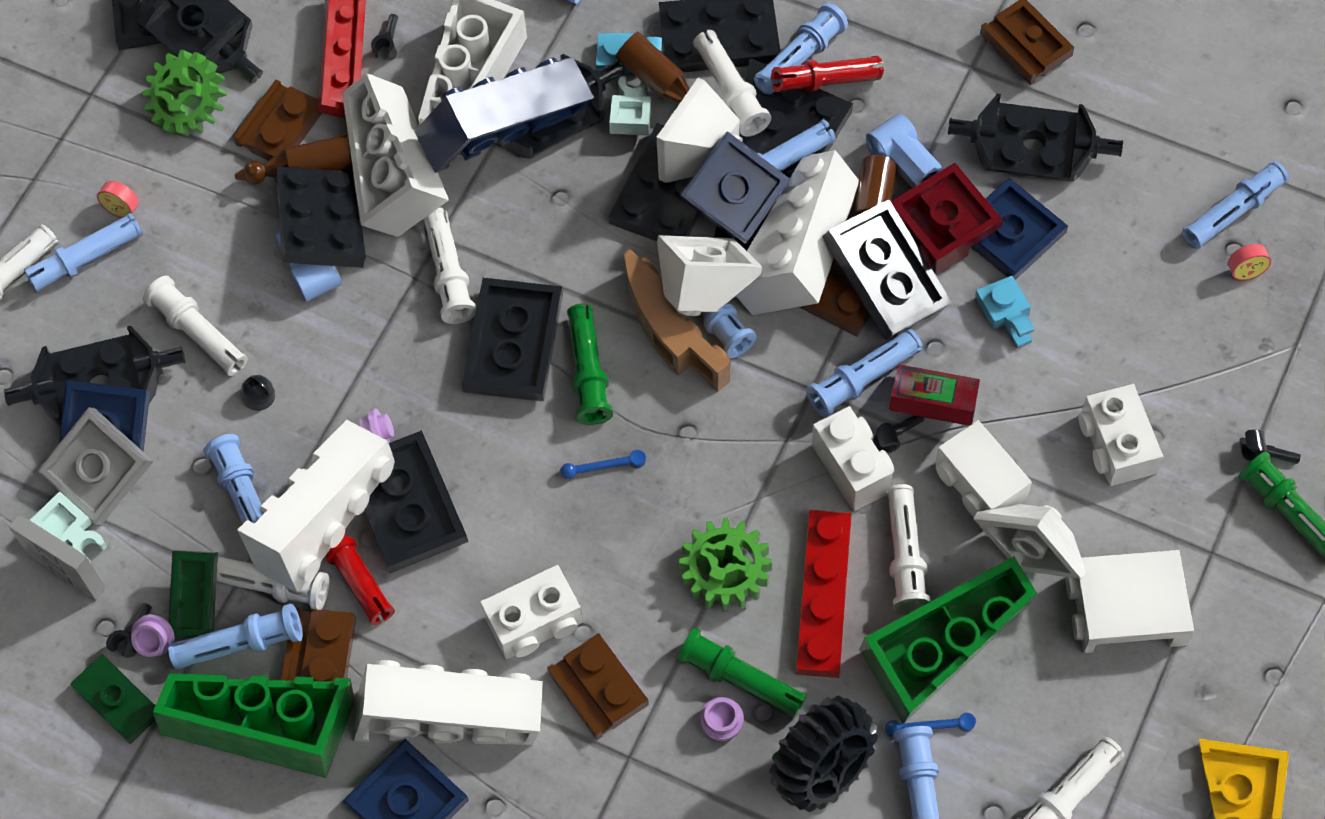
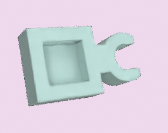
M621 76L618 81L619 95H612L609 122L610 134L649 135L651 96H648V87L641 80L638 87H628L626 85V76Z
M60 491L30 519V521L68 545L71 544L73 548L84 554L85 546L91 543L97 544L103 551L107 548L100 534L94 531H85L92 524L91 520Z

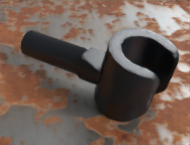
M396 14L389 15L385 32L372 40L371 48L375 58H378V52L383 47H389V60H393L397 56V50L393 42L398 21Z
M913 415L895 425L883 423L877 428L876 435L873 437V443L878 451L884 450L887 454L892 453L900 447L897 436L924 422L925 419L924 417Z
M1247 430L1245 438H1240L1241 452L1246 460L1252 461L1261 453L1267 451L1271 458L1298 464L1301 455L1298 453L1266 445L1265 435L1261 430Z
M143 603L125 631L117 630L109 635L106 642L108 650L114 652L118 644L122 640L127 639V645L121 655L125 658H130L137 653L131 642V630L139 618L150 613L151 605Z

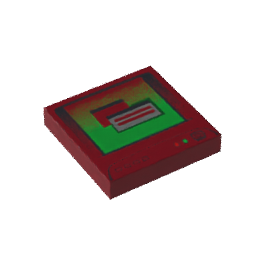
M899 364L889 410L970 426L973 423L980 379Z

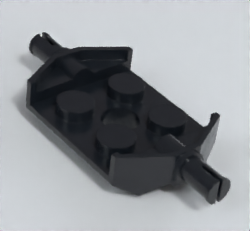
M229 0L139 1L136 16L138 27H144L177 57L180 50H185L191 54L197 52L205 56L206 60L208 59L218 66L215 72L221 74L237 69L251 83L257 81L256 76L260 78L263 74V70L246 58V50L253 27L252 21ZM191 10H197L204 15V19L198 26L191 27L183 23L184 15Z
M565 54L560 55V60L571 58ZM575 60L594 99L576 116L535 133H532L529 127L528 132L503 146L517 157L531 159L604 120L602 92L606 90V83L624 75L623 67L619 64V61L615 60L599 70H593L592 67Z
M997 93L979 114L978 120L967 121L952 118L949 120L948 135L971 137L970 143L975 144L980 163L989 171L1075 181L1081 176L1091 159H1096L1097 153L1119 157L1122 155L1123 140L1100 138V136L1096 135V129L1083 104H1079L1078 112L1000 103L1001 94ZM1028 139H1036L1044 147L1040 150H1030L1024 146L1023 142Z
M127 326L128 335L50 353L47 346H44L40 351L32 372L31 381L25 385L4 389V397L8 406L32 400L34 405L39 404L48 416L61 427L66 380L90 383L94 377L105 375L109 377L106 385L151 390L150 404L156 395L159 375L164 374L163 368L186 363L185 353L182 346L158 352V350L153 351L152 347L132 326Z

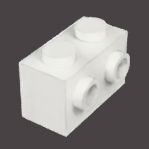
M1130 384L1086 396L1082 413L1078 415L1079 425L1083 435L1091 438L1094 446L1093 460L1099 474H1105L1109 487L1157 474L1164 456L1135 385Z
M848 406L813 424L812 447L854 512L887 495L888 488L891 487L894 466L888 454L884 450L878 451L871 440L873 439V434L867 421L862 416L857 418L851 407Z
M979 420L938 448L935 465L939 477L947 486L953 485L962 495V502L965 508L973 517L980 511L1017 505L1028 499L1032 481Z
M559 565L480 601L484 618L506 660L515 655L516 657L527 656L534 652L540 643L552 637L556 639L564 638L572 634L578 628V625L583 623L581 607Z

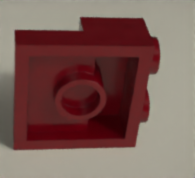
M956 163L951 164L891 201L935 275L967 257L971 246L1002 228L1003 219Z

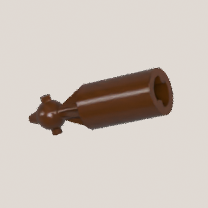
M635 32L618 50L615 58L659 98L667 97L680 103L690 90L683 77L684 72L640 32Z
M344 135L287 147L264 165L258 161L248 162L242 170L234 174L235 179L256 185L263 182L266 176L274 178L276 166L338 171L353 170L348 137Z
M870 155L863 158L853 217L887 200L891 202L897 164L894 160L882 155Z

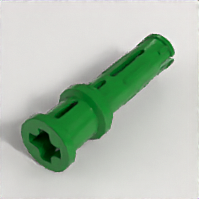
M583 303L575 304L568 308L567 316L576 365V374L572 380V387L578 393L579 408L576 411L577 421L585 425L602 424L613 417V409L607 403L606 388L609 382L608 376L601 370L598 345L593 322V308L591 305L585 307Z
M1267 451L1261 453L1240 472L1238 477L1241 481H1248L1264 498L1263 504L1267 508H1277L1318 553L1325 558V540H1322L1299 514H1302L1324 538L1325 521L1295 491L1297 486L1294 479L1286 478L1269 461L1271 455ZM1263 473L1274 485L1271 486L1260 474ZM1288 499L1294 507H1290L1285 500Z
M696 627L693 628L678 654L677 662L682 665L688 662L708 673L711 681L721 682L725 680L789 715L790 718L795 719L799 712L798 709H801L807 694L801 693L735 657L736 652L733 651L731 646L726 645L723 648L701 636V630Z

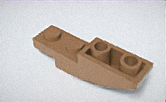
M629 249L624 253L628 292L635 314L649 341L677 375H680L691 366L719 392L730 382V359L728 355L718 345L711 346L702 338V333L697 325L686 318V315L679 313L664 296L662 278L658 275V271L652 262L645 257L640 259Z

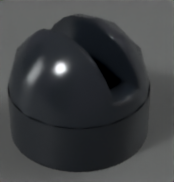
M251 375L242 383L241 396L249 409L260 411L272 405L275 400V390L268 378L262 375ZM258 386L265 394L261 397L252 387Z

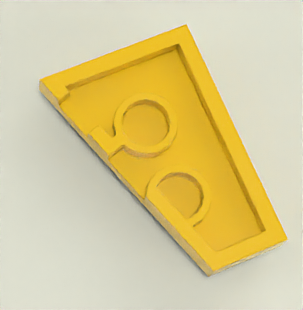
M1199 738L1198 745L1214 819L1282 818L1289 759L1288 751Z

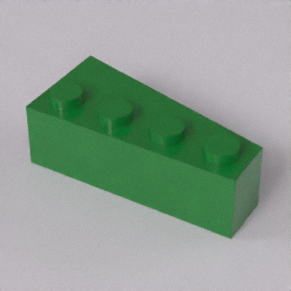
M1015 556L864 637L859 651L902 723L911 718L1033 600L1037 592Z
M169 673L153 714L160 734L163 736L327 778L353 709L355 698L351 678H335L334 682L314 681L313 677H295L294 681L269 680L268 676H251L250 679H227L226 675Z

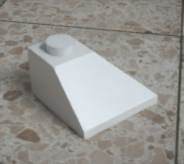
M700 78L696 79L657 136L659 180L665 183L693 177L726 131L741 142L743 141L740 137L739 118L714 90Z
M658 235L657 245L664 296L683 315L699 316L701 312H717L761 275L762 266L734 238Z
M1017 504L980 511L973 518L1008 559L1015 556L1023 571L1077 579L1084 577L1086 571L1074 535L1061 520V514L1053 507L1045 504H1040L1039 506Z

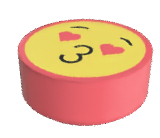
M116 181L105 182L97 193V199L102 207L111 214L121 218L125 217L128 213L133 214L139 205L135 193L124 184Z
M1250 244L1236 250L1228 259L1227 265L1234 279L1245 281L1263 274L1270 267L1271 259L1263 245Z

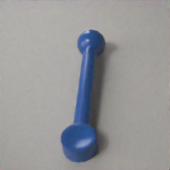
M634 450L630 456L576 466L566 463L561 467L560 473L563 478L572 479L579 473L630 464L635 468H641L645 465L646 455L641 450Z
M966 712L960 715L958 719L899 723L897 720H890L885 725V732L890 737H893L895 731L914 726H928L932 730L959 727L962 731L969 732L974 728L976 719L973 714Z

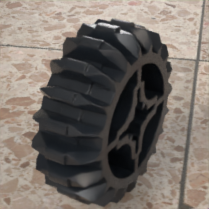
M840 695L832 699L827 697L822 700L820 705H811L807 714H800L798 722L793 727H788L789 732L786 737L779 740L780 749L773 754L772 759L774 763L769 770V773L772 775L770 783L791 806H795L799 810L804 809L807 812H812L816 808L819 810L824 809L829 801L835 803L840 794L843 792L847 793L849 786L854 781L859 780L858 776L861 771L868 767L867 760L874 754L875 749L873 745L878 739L876 734L877 724L866 713L867 710L857 702L853 703L850 699H844Z

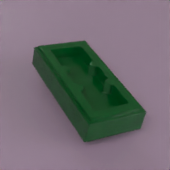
M172 551L168 623L173 629L174 637L194 638L214 632L218 552Z
M103 654L70 683L72 688L129 744L133 743L156 721L153 714L155 704Z

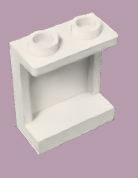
M1180 550L1081 558L1086 571L1082 579L1066 577L1068 599H1075L1077 614L1072 616L1073 634L1075 640H1082L1084 653L1093 652L1095 646L1099 644L1168 639L1169 647L1187 646L1194 632Z

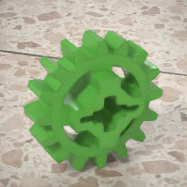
M180 50L178 57L168 53L166 54L167 64L163 66L155 62L153 65L157 74L155 76L146 75L145 79L152 85L151 89L142 91V95L151 99V102L147 103L144 109L154 114L151 121L161 127L163 126V130L172 134L177 132L183 136H189L192 129L202 133V123L204 121L211 124L216 122L212 112L214 110L223 111L224 109L217 101L219 97L227 95V91L218 87L225 78L223 75L215 72L218 67L215 63L208 59L206 60L205 56L197 52L191 54L185 50ZM200 75L203 79V83H200Z
M723 518L721 528H715L711 521L706 522V533L704 534L694 529L692 531V541L694 544L684 542L682 554L686 557L679 559V570L685 572L682 575L683 586L693 585L691 598L696 600L704 595L706 597V608L708 609L714 605L715 601L721 602L723 612H727L730 602L734 601L740 609L745 608V597L747 595L754 600H758L760 598L758 586H768L769 575L765 572L772 571V559L766 557L769 554L768 543L758 544L760 532L756 529L749 534L745 533V522L743 521L736 528H730L728 518ZM743 548H745L749 552L754 564L751 563L750 558H747L743 555ZM726 561L732 562V563H728L725 568H720V567H719V566H723ZM697 565L700 566L701 571L708 573V582L700 575Z

